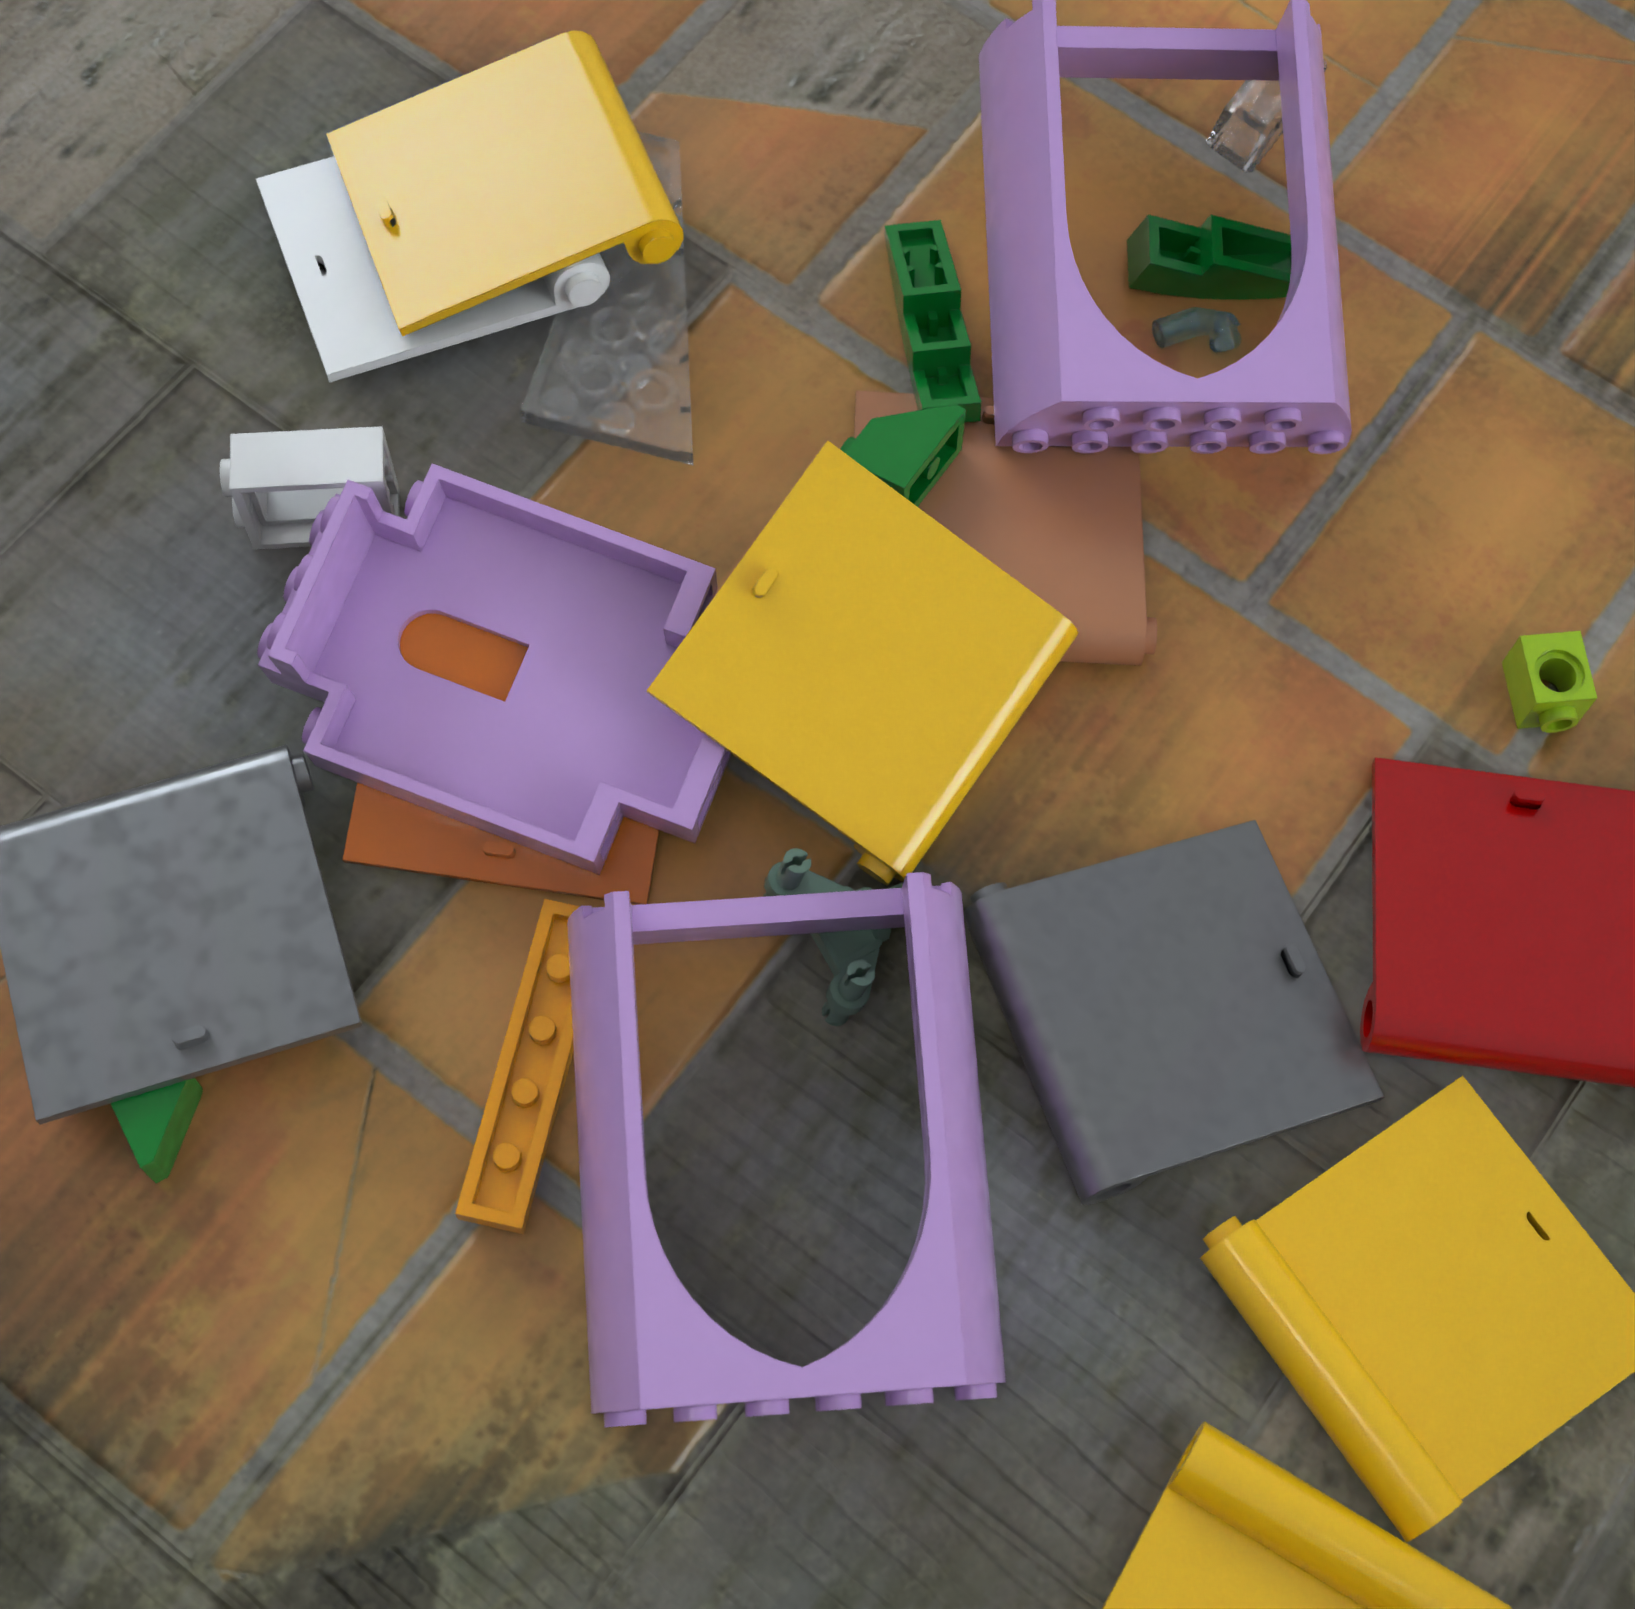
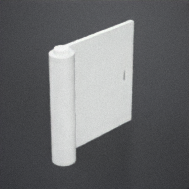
M329 157L256 179L329 383L577 307L590 305L605 293L610 283L609 272L600 253H597L402 337L335 157ZM393 215V219L391 220V223H392V226H393V227L396 225V220H395L394 215ZM318 264H323L325 266L326 271L322 269L320 270Z

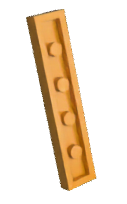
M544 899L455 1215L458 1220L524 1234L574 1052L567 922L570 915L580 906Z

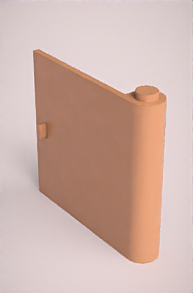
M856 391L854 438L860 434L872 418L918 411L914 394ZM980 397L981 421L965 422L961 452L923 499L918 508L1072 622L1079 633L1059 662L1141 666L1144 654L1155 653L1156 617H1147L1139 453L1132 451L1131 446H1108L1107 449L1097 453H1078L1072 450V446H1048L1046 450L1041 452L1020 453L1014 451L1012 446H996L994 398Z

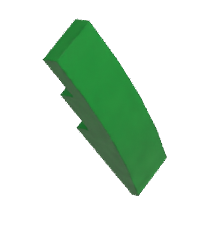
M941 220L885 225V241L893 291L918 410L956 404L966 409L965 422L981 421V399L970 365L971 343L961 312V287Z

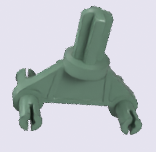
M794 848L787 851L783 861L772 866L768 872L764 883L766 893L763 897L854 890L851 887L842 886L809 871L811 858L805 860L808 853L802 849ZM903 882L887 889L902 888ZM863 887V888H860V889L855 890V891H860V890H873V889L870 888V887ZM891 928L810 933L834 975L826 990L827 1002L822 1007V1016L829 1014L825 1019L828 1024L841 1026L847 1022L850 1015L857 1014L865 1006L875 978L879 948L882 942L889 939Z

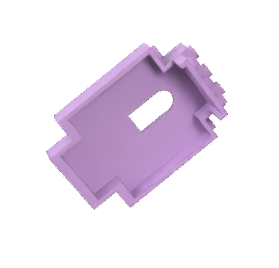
M431 464L424 482L417 480L411 487L404 510L405 515L408 516L407 519L383 511L372 488L347 480L341 495L336 493L329 500L325 509L320 511L315 518L309 537V543L312 546L310 552L302 559L299 566H296L290 573L284 589L283 598L286 602L282 613L278 614L274 622L270 623L264 630L257 651L258 658L260 659L258 666L272 683L324 702L322 709L316 707L310 713L302 734V742L306 744L303 752L313 764L326 771L600 875L623 817L695 843L731 753L652 697L646 690L714 598L718 589L716 568L435 464ZM440 614L528 647L506 701L504 702L411 666L404 660L400 650V640L406 626L419 616Z

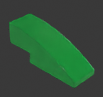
M1148 214L1127 239L1128 285L1131 289L1197 299L1249 300L1287 297L1292 267L1291 235L1212 214L1200 227Z

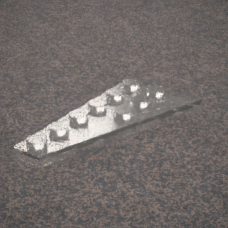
M637 131L683 229L679 141ZM684 239L674 255L667 261L659 264H641L634 261L628 254L624 243L600 252L610 275V283L605 293L590 305L577 307L555 315L520 409L522 423L693 465Z

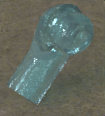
M1192 307L1156 319L1152 323L1153 336L1160 348L1197 336L1209 335L1210 348L1217 353L1234 349L1242 341L1237 326L1241 323L1231 312Z

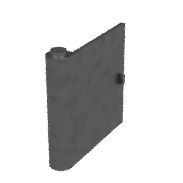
M286 744L0 826V949L35 1119L39 1125L363 1026L303 807L305 806L303 793L314 790L304 753L292 756Z
M1256 820L1008 888L1006 883L1002 882L991 884L976 891L970 897L972 904L964 911V919L1083 1205L1098 1203L1118 1196L1138 1186L1151 1175L1377 1102L1384 1097Z

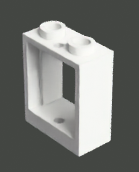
M383 426L230 434V459H221L220 461L221 488L224 497L232 496L236 527H245L254 550L311 547L309 537L315 518L320 511L325 509L329 500L336 493L341 495L347 480L372 488L382 510L400 517L399 486Z

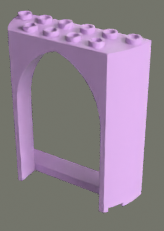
M1032 0V11L1014 23L1013 20L1007 18L1003 20L991 33L979 54L996 446H1012L1014 451L1020 453L1041 452L1046 450L1048 446H1072V450L1078 453H1097L1107 449L1108 446H1131L1132 451L1143 454L1160 452L1167 447H1190L1191 451L1200 454L1220 452L1226 447H1249L1251 452L1257 454L1275 453L1283 450L1285 447H1308V451L1311 453L1329 454L1338 452L1346 447L1351 437L1352 428L1320 24H1316L1310 15V4L1308 1L1290 0L1276 30L1057 26L1056 0ZM1060 77L1280 81L1291 234L1292 267L1290 283L1284 308L1276 327L1253 351L1237 362L1218 372L1198 379L1177 372L1155 361L1123 337L1107 320L1092 299L1076 265L1069 239L1066 214Z
M917 872L906 874L902 888L631 905L629 891H617L604 895L605 907L592 908V906L582 905L577 908L568 918L567 926L591 1414L604 1413V1427L647 1424L646 1410L673 1408L674 1422L717 1419V1404L745 1402V1416L751 1417L790 1414L789 1399L815 1397L816 1411L862 1408L861 1393L885 1392L886 1406L934 1403L933 1388L954 1386L955 1401L997 1398L996 1383H1004L1006 1378L963 901L960 889L952 882L932 886L931 874ZM905 927L925 1165L923 1211L918 1234L909 1261L896 1287L881 1309L864 1328L844 1345L804 1367L776 1360L752 1349L730 1335L712 1320L690 1296L676 1276L663 1251L650 1209L646 1179L634 945Z

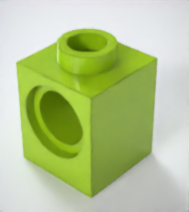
M1581 631L1519 636L1502 661L1517 729L1540 727L1541 731L1547 733L1568 730L1578 724L1597 699ZM1541 679L1553 683L1559 692L1547 688Z

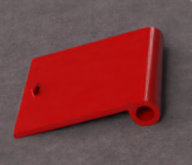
M1375 757L1372 763L1373 982L1367 991L1362 1008L1360 1023V1044L1362 1050L1377 1054L1635 1088V791Z

